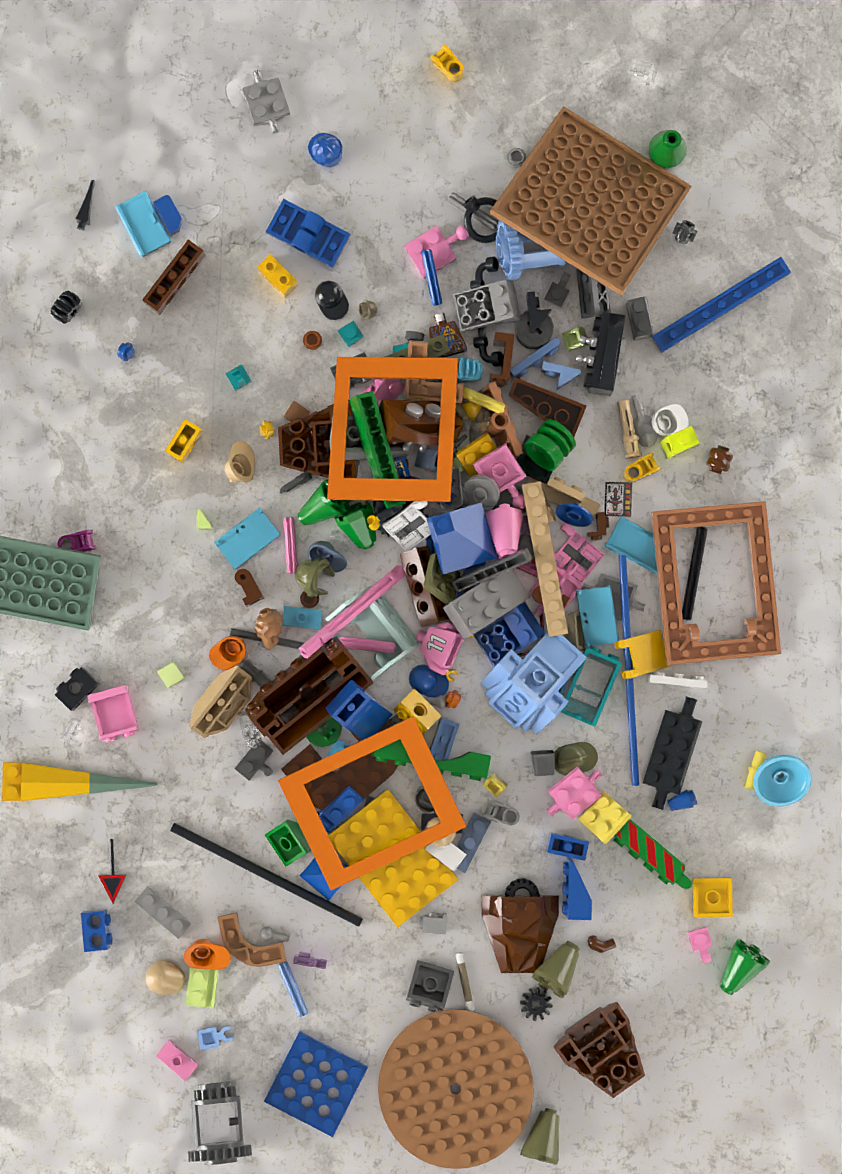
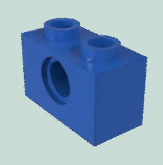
M550 832L546 852L585 861L589 841Z

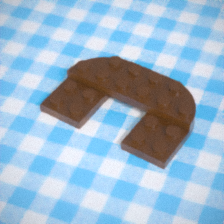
M389 718L376 733L395 724ZM352 733V735L358 740V742L362 740L354 733ZM309 744L282 767L281 770L287 776L323 758ZM371 752L344 765L336 773L331 771L304 784L314 807L324 810L348 786L352 787L364 800L396 771L399 765L395 764V760L390 759L387 760V763L376 761V757L371 756Z

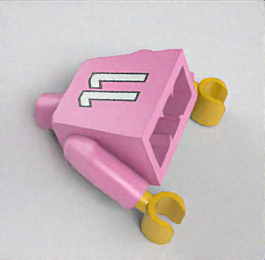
M452 622L440 623L436 627L430 626L427 632L420 630L416 635V640L422 643L420 652L424 654V660L431 670L441 675H447V679L450 682H454L455 680L450 678L449 674L455 673L458 675L457 670L451 669L463 641L458 630Z

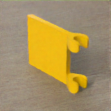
M661 630L614 642L616 649L629 647L634 669L622 671L623 679L634 678L669 667L666 664L665 646Z

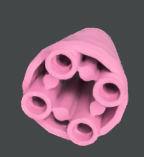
M501 504L497 509L486 511L485 516L500 559L517 552L523 522L522 510L510 507L509 504Z

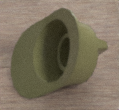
M587 742L564 745L554 752L555 770L564 776L577 766L583 773L587 772L596 765L598 760V753L595 747Z

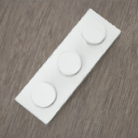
M654 671L653 675H648V683L703 689L708 687V681L703 680L702 676L692 675V679L684 678V674L673 673L672 677L665 676V672Z

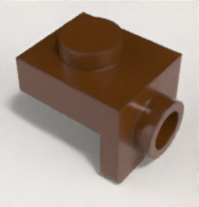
M605 512L596 513L597 532H587L586 538L591 537V541L602 540V537L607 535L606 528H609V517H605Z

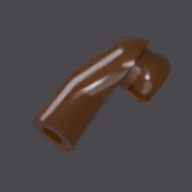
M592 935L587 940L590 949L599 953L616 948L613 938L602 942L597 939V936Z

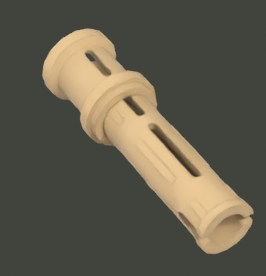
M629 400L619 401L617 404L624 433L622 443L625 444L627 453L625 458L640 457L642 452H640L638 445L639 436L635 435Z

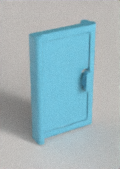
M146 191L120 205H115L141 257L171 243V239Z
M258 508L214 543L233 566V569H237L279 537L281 533L277 531L261 508Z
M621 516L605 547L620 555H626L627 559L657 573L653 533Z
M611 586L576 590L585 646L611 644L619 641Z

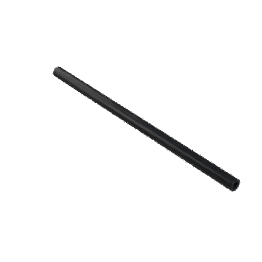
M175 822L171 827V832L358 927L360 926L363 918Z

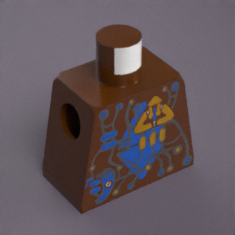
M445 313L434 315L436 326L429 328V337L431 339L443 334L450 349L449 353L437 358H445L467 352V346L456 322L447 323Z

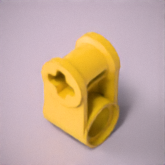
M443 44L441 46L442 49L435 55H431L430 59L449 80L453 82L459 81L463 77V64L450 48ZM455 67L460 70L458 73L455 74L450 72V70Z
M651 452L627 466L623 471L624 479L627 482L633 483L661 470V467L657 465L653 458L654 453ZM632 468L637 471L636 478L629 476V469Z

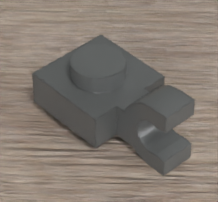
M564 272L558 284L552 282L544 300L561 308L570 291L565 287L571 275Z

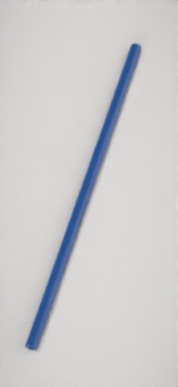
M618 555L623 639L631 638L626 555ZM629 647L624 648L625 671L633 669ZM627 678L626 696L632 786H638L639 770L633 678Z

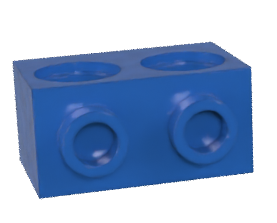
M107 909L83 911L81 913L84 952L108 950L110 945H112V934L108 932V926L111 925L110 914H107ZM93 916L100 917L101 924L99 926L92 923ZM95 935L102 937L103 942L101 945L94 943L93 938Z

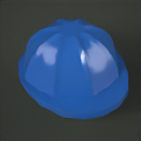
M319 133L309 141L308 150L312 159L317 164L325 167H334L342 159L343 146L337 137L328 133Z

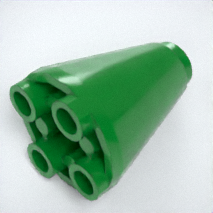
M665 130L657 133L649 144L650 158L662 168L676 167L686 156L687 147L685 140L675 130Z
M329 479L320 484L300 509V512H298V519L303 525L318 523L344 515L350 511L348 500L327 499Z
M737 939L734 943L721 979L720 988L725 993L733 995L734 992H738L770 963V960L761 955V950L754 944L748 946L741 939Z

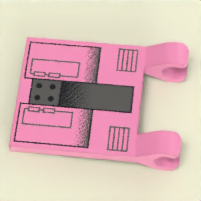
M563 523L560 529L570 537L556 554L554 553L555 563L563 570H567L572 561L575 565L577 564L579 567L572 576L579 584H582L605 554L576 532L569 524Z

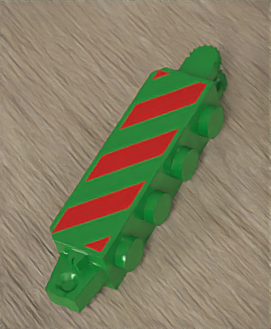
M629 819L614 835V842L620 847L624 845L630 849L628 853L636 860L640 857L645 862L643 866L650 872L655 870L659 873L658 878L666 885L668 883L672 885L677 883L683 889L691 888L692 881L683 874L685 865L632 820Z

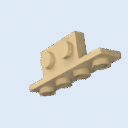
M529 477L526 484L539 481ZM550 477L547 484L541 482L542 490L546 493L548 501L557 505L564 503L579 504L591 513L594 520L600 504L584 497L585 494L582 493L583 490L574 485L569 487L565 485L564 480L558 477L554 479Z

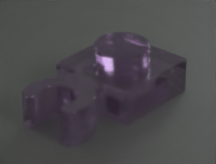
M299 952V954L294 955L293 964L326 969L327 960L310 957L311 954L307 952Z

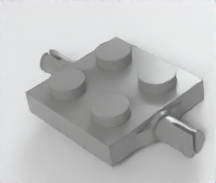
M257 70V73L253 71L256 83L242 88L253 124L269 123L272 133L279 132L277 120L290 115L279 77L263 80L260 70Z
M601 573L595 587L583 584L585 588L582 589L610 585L615 617L622 621L620 579ZM628 582L629 612L632 608L643 612L645 608L642 607H645L646 604L635 601L638 585Z

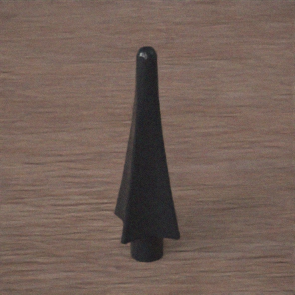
M91 180L85 199L75 218L78 220L77 229L82 231L85 230L86 224L90 225L94 180Z

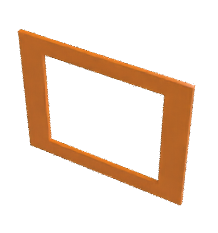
M337 357L328 500L451 502L458 358ZM350 378L442 379L437 480L344 478Z
M414 716L278 780L330 890L336 889L466 827ZM401 739L440 823L344 868L304 784Z

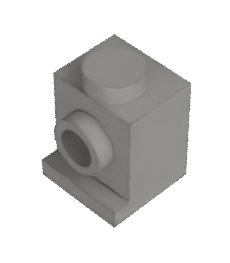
M428 912V915L420 916L419 927L423 928L422 933L446 935L447 913H443V917H439V913Z

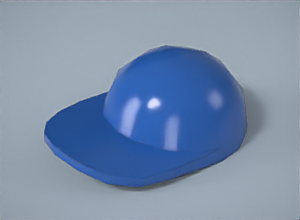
M418 665L409 674V684L412 689L426 697L444 696L448 691L449 681L446 675H441L431 670L428 665Z

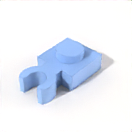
M217 1026L197 1030L201 1050L220 1046V1040L225 1042L231 1041L233 1036L226 1037L224 1035V1032L230 1030L231 1026H225L221 1031L217 1030Z

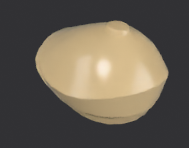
M160 960L152 964L146 975V983L149 989L161 995L179 992L185 981L183 971L174 963L166 960Z

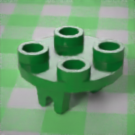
M330 717L306 738L315 746H330L340 737L342 725L333 717Z

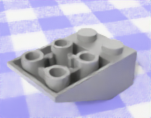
M505 279L453 294L461 332L521 319L513 281Z

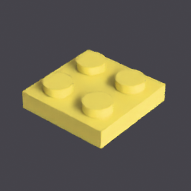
M604 791L602 796L578 820L606 845L632 816Z

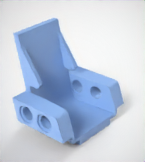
M548 632L524 659L520 658L511 649L481 681V684L487 689L485 695L490 699L488 704L516 729L520 726L524 731L531 729L534 733L538 734L569 702L558 690L587 657L563 635L549 637Z

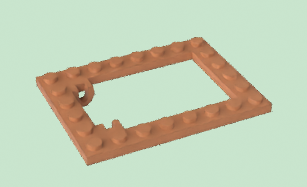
M766 501L651 512L666 664L673 665L781 654ZM747 523L757 618L744 619V625L747 624L748 632H745L746 638L698 643L700 635L697 624L683 625L674 529Z

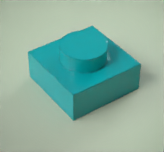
M354 320L338 330L347 347L364 338Z

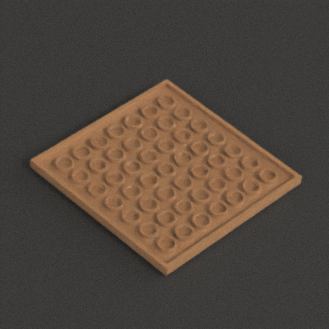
M563 106L494 204L489 214L622 296L692 186Z

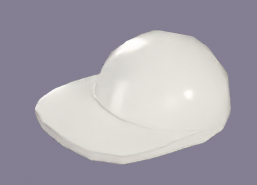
M671 404L659 409L652 418V427L661 436H669L688 426L687 414L678 404Z

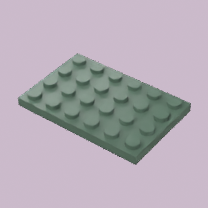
M0 536V613L89 631L101 555Z

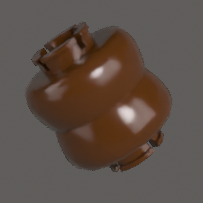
M718 445V448H711L710 457L706 462V465L711 467L710 471L722 474V471L727 472L729 470L730 462L733 459V454L729 452V448Z

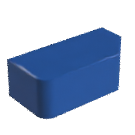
M165 195L153 203L169 233L173 236L180 231L183 220L170 196Z

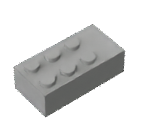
M511 569L485 580L450 602L443 609L463 640H465L531 596L514 570Z

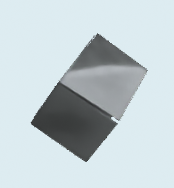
M553 750L530 751L532 770L535 776L555 775V753Z

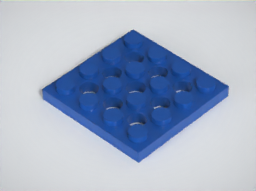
M299 1031L264 1102L333 1137L368 1066ZM306 1052L313 1055V1061L310 1063H306L302 1059V1055ZM323 1061L328 1062L331 1066L327 1072H323L319 1067ZM296 1070L304 1072L302 1080L294 1078L293 1073ZM340 1070L346 1071L348 1074L347 1079L339 1080L336 1075L337 1072ZM313 1079L321 1081L322 1086L319 1089L311 1087L310 1083ZM288 1087L293 1088L296 1092L292 1098L285 1095L284 1091ZM330 1088H336L339 1091V1095L336 1098H331L328 1095ZM305 1096L311 1097L313 1104L308 1107L304 1106L302 1098ZM322 1105L330 1108L328 1115L320 1114L319 1108Z

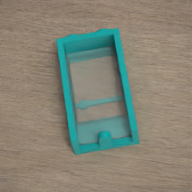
M591 646L590 649L585 648L583 655L587 658L576 670L565 696V699L569 702L560 712L596 727L622 662L618 661L619 657L610 653L608 656L601 654L602 650Z

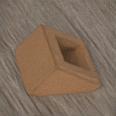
M293 401L284 418L292 422L299 418L307 417L310 411Z

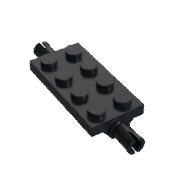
M686 696L682 711L679 714L665 710L643 780V784L656 787L657 791L652 807L663 810L667 795L670 792L680 795L703 722L694 719L692 716L698 701L697 699Z

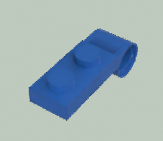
M348 786L324 810L317 812L327 833L331 832L363 802V797L352 787Z

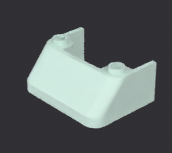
M369 586L343 603L326 618L327 622L339 615L372 586ZM381 595L348 623L353 624L356 622L370 640L388 641L396 644L393 654L383 652L375 654L374 662L380 670L370 677L372 680L389 669L418 645L414 634L384 595Z

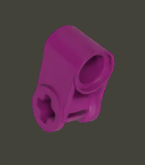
M92 529L61 536L57 543L58 547L63 548V542L71 540L72 546L70 549L81 552L96 549V545L93 544Z

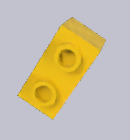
M271 254L257 266L258 272L284 298L298 286V281Z
M184 419L165 452L181 463H184L202 435L203 430Z
M415 689L393 709L398 717L403 720L414 716L422 735L441 717Z

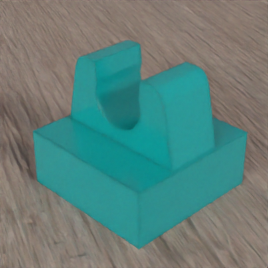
M242 364L225 373L235 391L252 382Z

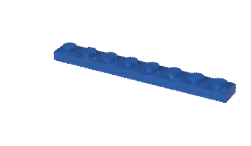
M779 257L652 336V339L660 352L663 353L788 276L791 271L783 258Z

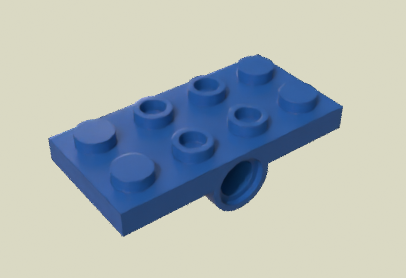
M284 198L266 230L268 235L331 268L335 266L351 236L350 233L325 221L320 215L312 211H306Z

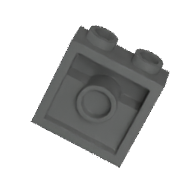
M417 960L406 1000L410 1001L409 1005L413 1007L427 1006L428 1010L434 1013H439V1010L443 1011L454 971Z

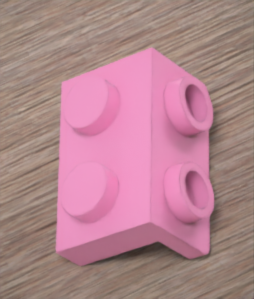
M374 379V382L364 390L363 394L374 391L379 408L382 400H396L404 390L405 384L399 379Z

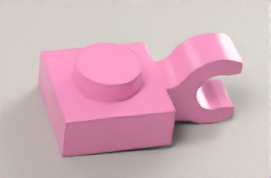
M707 927L688 932L693 951L699 950L702 962H710L711 957L707 947L712 946Z

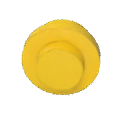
M262 421V425H259L260 434L265 439H270V437L274 436L272 422Z

